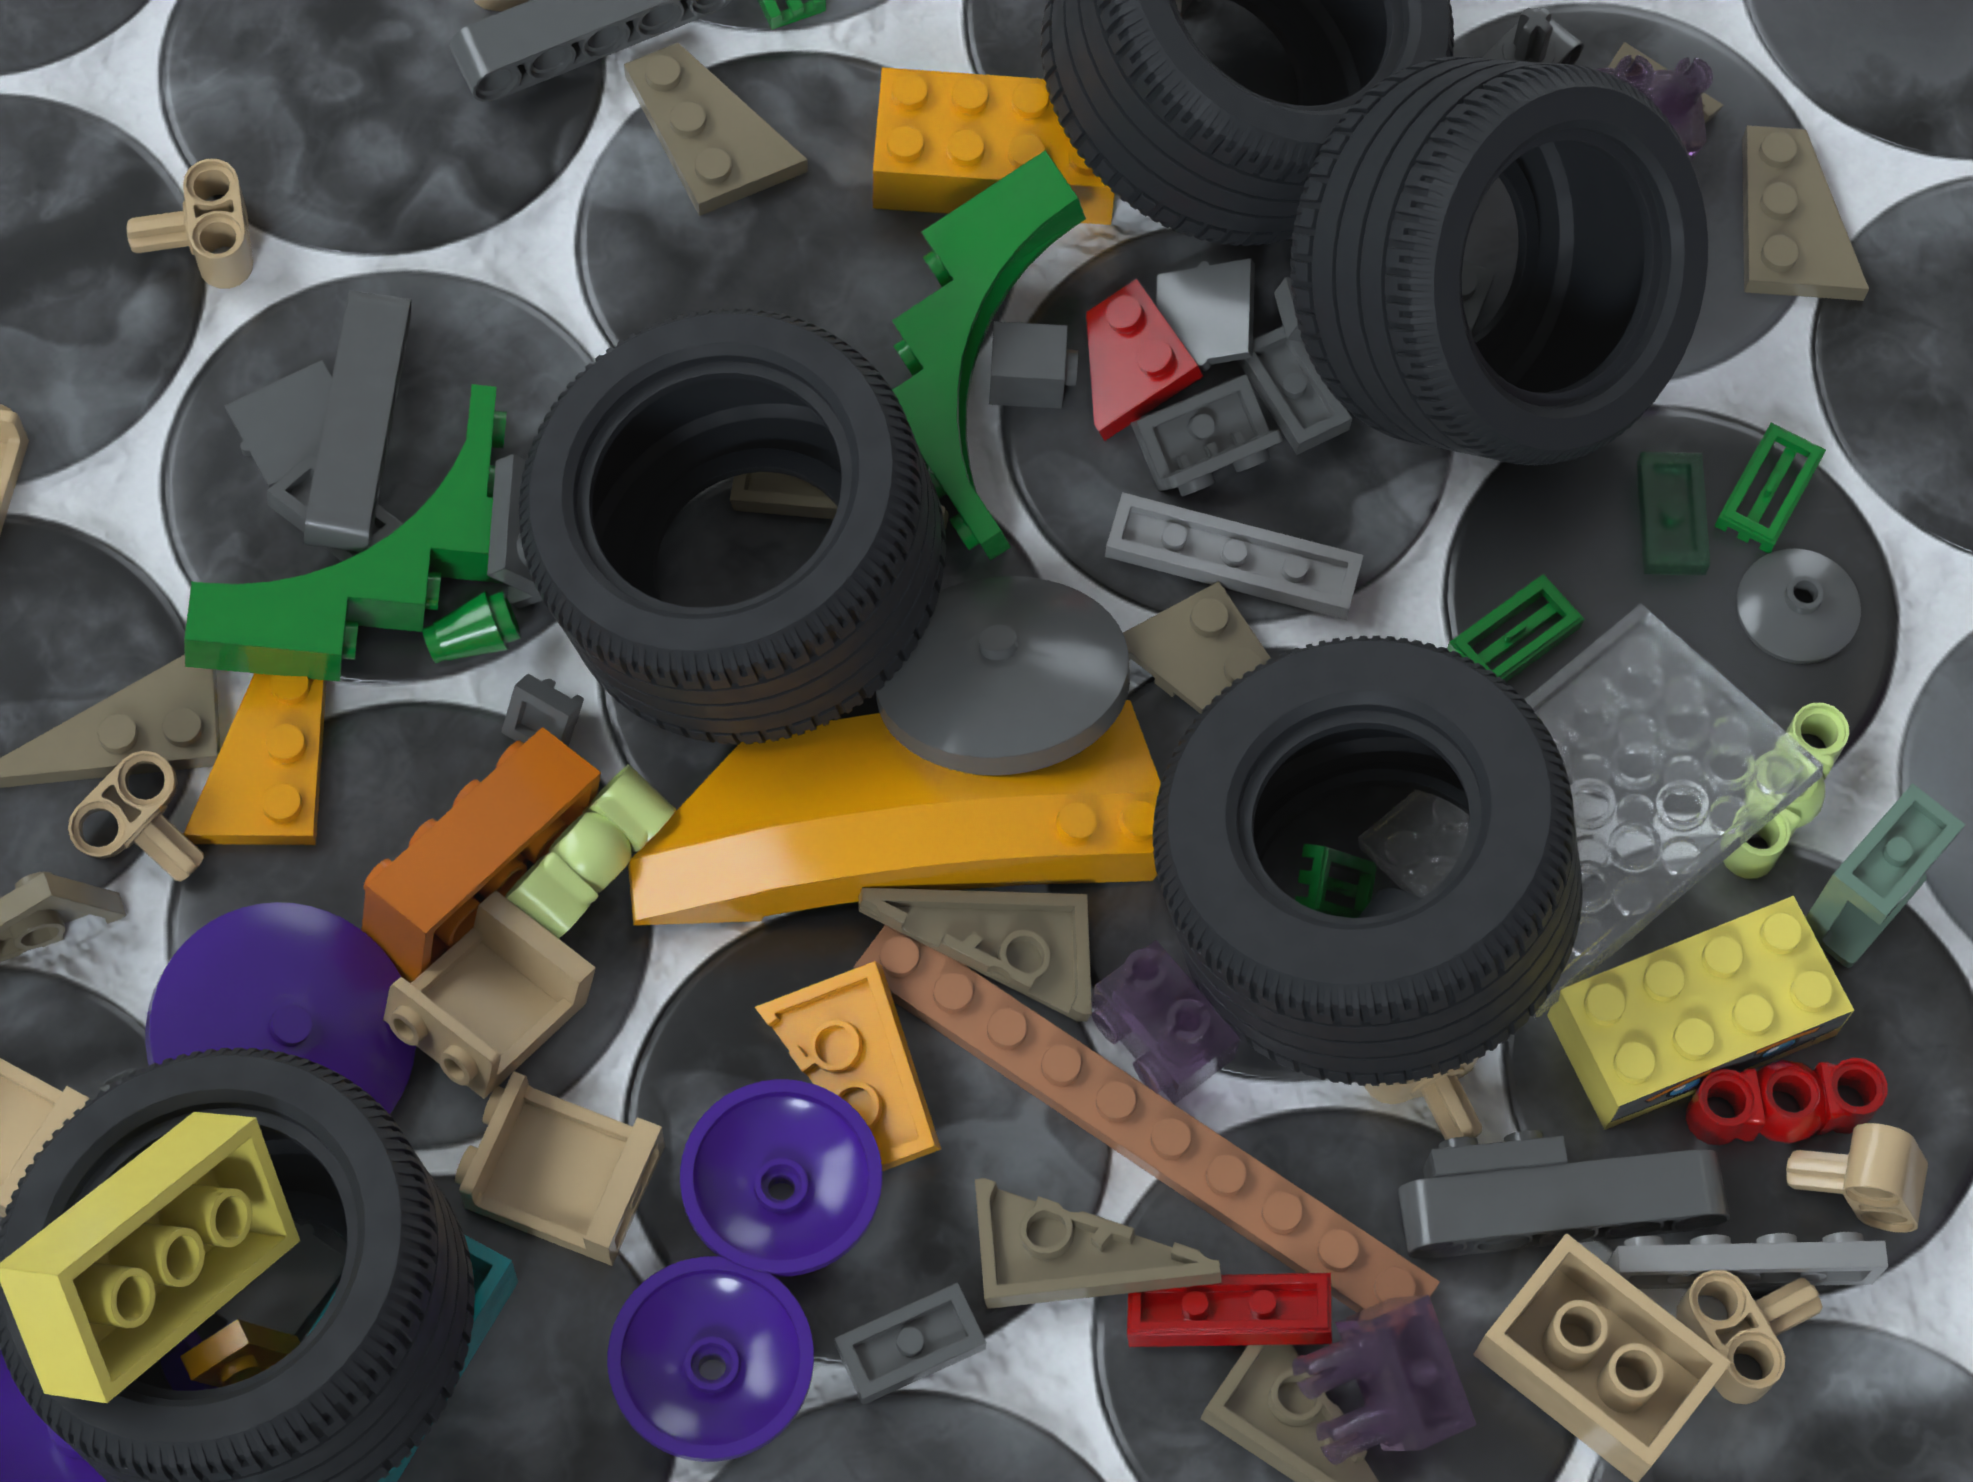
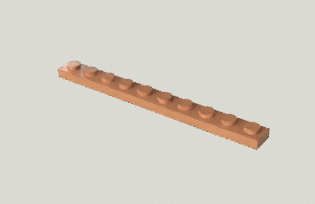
M887 925L882 928L855 964L854 969L873 961L881 964L893 1001L1295 1272L1331 1273L1332 1296L1401 1342L1437 1289L1440 1281L964 964Z

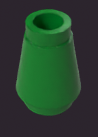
M485 591L435 621L432 625L422 628L427 648L436 664L445 660L450 661L509 650L508 643L522 638L516 616L504 591L491 596Z

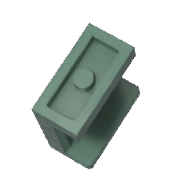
M1912 783L1834 872L1805 917L1821 948L1847 968L1852 967L1927 879L1925 873L1959 835L1966 824Z

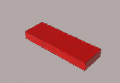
M1331 1273L1221 1275L1222 1283L1128 1293L1127 1338L1129 1347L1332 1344Z

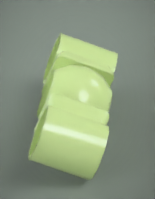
M1811 703L1802 707L1795 714L1775 751L1760 758L1748 770L1744 783L1745 801L1733 819L1720 846L1721 858L1725 866L1735 875L1752 879L1768 874L1775 866L1795 830L1810 823L1820 813L1825 800L1824 780L1849 737L1848 722L1843 713L1834 706L1826 703ZM1801 734H1812L1819 737L1824 742L1826 748L1818 749L1810 746L1805 742ZM1772 783L1788 785L1795 791L1797 798L1788 799L1781 796L1775 791ZM1752 832L1758 834L1766 841L1768 848L1757 849L1750 846L1745 841L1742 833Z
M627 765L595 796L590 805L582 811L583 814L573 821L549 848V853L540 857L505 895V898L559 939L578 921L590 904L597 899L598 893L605 889L630 862L632 854L645 846L671 818L676 809L631 765Z

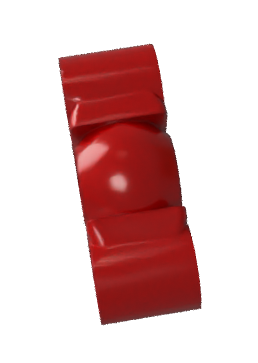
M1862 1058L1846 1059L1838 1065L1829 1062H1819L1814 1070L1803 1063L1780 1060L1765 1065L1757 1072L1755 1068H1748L1740 1073L1735 1070L1721 1069L1710 1073L1703 1079L1686 1108V1122L1690 1131L1697 1139L1709 1145L1719 1146L1730 1143L1736 1138L1746 1142L1754 1141L1759 1133L1770 1141L1788 1144L1809 1138L1815 1132L1817 1135H1824L1830 1131L1851 1134L1857 1125L1869 1123L1883 1105L1888 1095V1083L1884 1073L1876 1064ZM1837 1086H1850L1856 1089L1862 1096L1864 1106L1857 1107L1846 1103L1840 1097ZM1782 1091L1792 1095L1797 1100L1800 1111L1794 1113L1781 1109L1775 1103L1772 1092ZM1721 1097L1727 1100L1733 1106L1735 1117L1722 1118L1716 1115L1710 1109L1707 1098Z

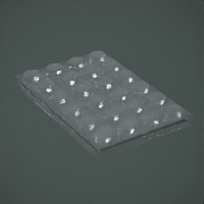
M1642 604L1638 605L1525 699L1550 732L1566 767L1573 799L1583 891L1581 919L1572 953L1551 994L1547 995L1546 1001L1534 1014L1533 1017L1535 1019H1538L1559 1001L1560 991L1563 988L1584 980L1817 782L1823 774V764ZM1416 789L1358 837L1359 846L1402 890L1423 898L1445 879L1460 857L1468 833L1469 815L1447 800Z

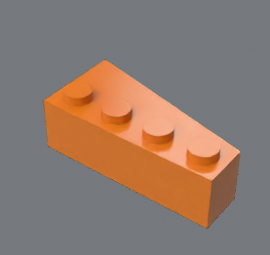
M544 727L539 729L525 743L520 740L514 742L502 754L496 769L482 782L478 779L472 780L460 791L453 803V807L438 821L432 818L424 822L412 836L408 848L394 861L387 858L374 867L363 886L365 898L361 930L384 950L401 977L411 984L439 959L444 952L448 951L474 927L480 903L495 890L505 897L514 884L527 872L525 864L528 861L535 864L540 857L549 853V848L573 821L583 814L582 811L590 805L597 795L601 772Z

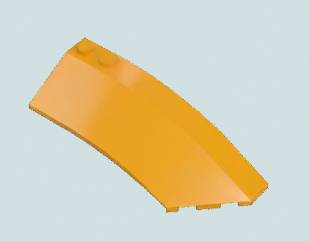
M1126 700L1121 713L1112 726L1098 740L1080 753L1049 767L1011 775H975L948 769L927 761L899 743L885 726L880 713L830 720L829 724L825 726L821 724L817 726L816 730H806L805 734L802 735L792 734V738L785 739L782 737L779 741L773 742L769 739L766 743L754 742L753 744L741 742L677 809L665 825L631 858L628 864L633 925L762 921L764 916L859 902V894L862 888L963 890L1021 885L1153 881L1157 876L1153 854V824L1156 800L1161 782L1130 700Z

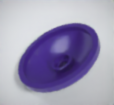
M774 1079L760 1081L725 1095L714 1103L696 1123L685 1144L681 1159V1197L686 1215L696 1234L717 1256L724 1257L750 1270L770 1273L774 1277L802 1275L814 1272L837 1261L848 1253L866 1233L876 1214L881 1197V1157L876 1140L865 1120L848 1102L835 1093L815 1084L798 1080ZM785 1183L793 1188L794 1193L786 1200H777L770 1195L769 1191L774 1185Z
M720 1256L691 1258L669 1265L654 1273L635 1289L626 1300L617 1315L609 1338L607 1351L608 1375L614 1398L623 1416L632 1428L650 1444L668 1454L692 1461L718 1462L732 1460L755 1452L769 1444L797 1416L807 1397L813 1376L814 1347L812 1334L804 1311L787 1287L770 1273L744 1268ZM718 1360L724 1364L726 1369L720 1378L709 1380L700 1374L701 1366L706 1361Z

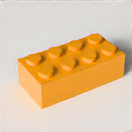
M882 67L873 162V208L949 214L1043 151L1048 153L1077 195L1086 220L1081 223L1111 225L1115 194L1110 191L1111 188L1101 182L1102 179L1094 175L1093 170L1084 163L1085 159L1081 158L1077 153L1078 150L1071 145V139L1064 133V128L1058 121L1059 117L1053 110L1054 105L1050 102V94L1047 92V83L1044 79Z

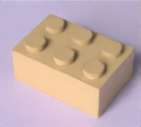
M1567 1233L1488 1330L1473 1354L1633 1482H1639L1732 1363Z

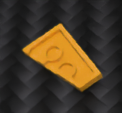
M254 673L183 833L193 844L316 845L327 680L308 679L306 676Z
M873 961L755 1007L767 1025L773 1028L790 1051L789 1054L801 1071L809 1077L812 1083L844 1099L865 1120L876 1140L881 1157L882 1171L941 1150L881 964Z

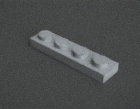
M1124 492L1121 494L1105 552V557L1211 585L1219 581L1222 587L1344 620H1347L1364 556Z
M1857 1232L1829 1234L1822 1238L1823 1242H1797V1236L1794 1234L1775 1233L1757 1238L1756 1243L1731 1244L1729 1236L1714 1234L1695 1237L1690 1240L1688 1245H1664V1239L1658 1236L1629 1238L1623 1242L1624 1246H1617L1606 1264L1638 1289L1689 1288L1697 1277L1711 1270L1728 1271L1737 1276L1746 1287L1784 1286L1798 1278H1806L1814 1286L1873 1284L1888 1268L1885 1241H1864L1863 1235Z

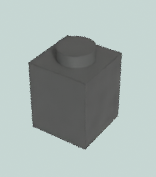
M994 321L989 405L1062 409L1064 386H1076L1078 350L1066 349V325Z

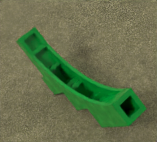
M1046 151L1038 154L922 231L931 250L922 258L942 288L892 320L902 338L893 347L913 376L894 388L893 392L903 408L939 499L947 495L958 511L956 515L948 520L968 550L979 544L990 561L1011 548V546L978 496L971 471L967 441V409L973 371L981 344L991 321L1010 289L1025 270L1051 244L1086 220L1077 195Z
M472 384L466 441L454 466L436 492L417 513L392 534L375 545L336 565L305 575L276 581L244 584L191 581L184 638L185 667L265 675L306 676L308 679L340 682L342 659L355 660L358 626L422 632L425 609L438 610L441 577L503 583L487 575L495 465H490L491 447L503 449L507 415L505 411L495 410L497 387Z

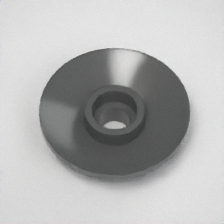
M1782 549L1759 558L1744 574L1736 595L1737 616L1748 638L1769 656L1788 663L1813 664L1834 657L1850 643L1860 623L1861 603L1852 579L1833 560L1810 550ZM1793 591H1801L1808 594L1814 602L1802 603L1798 601Z

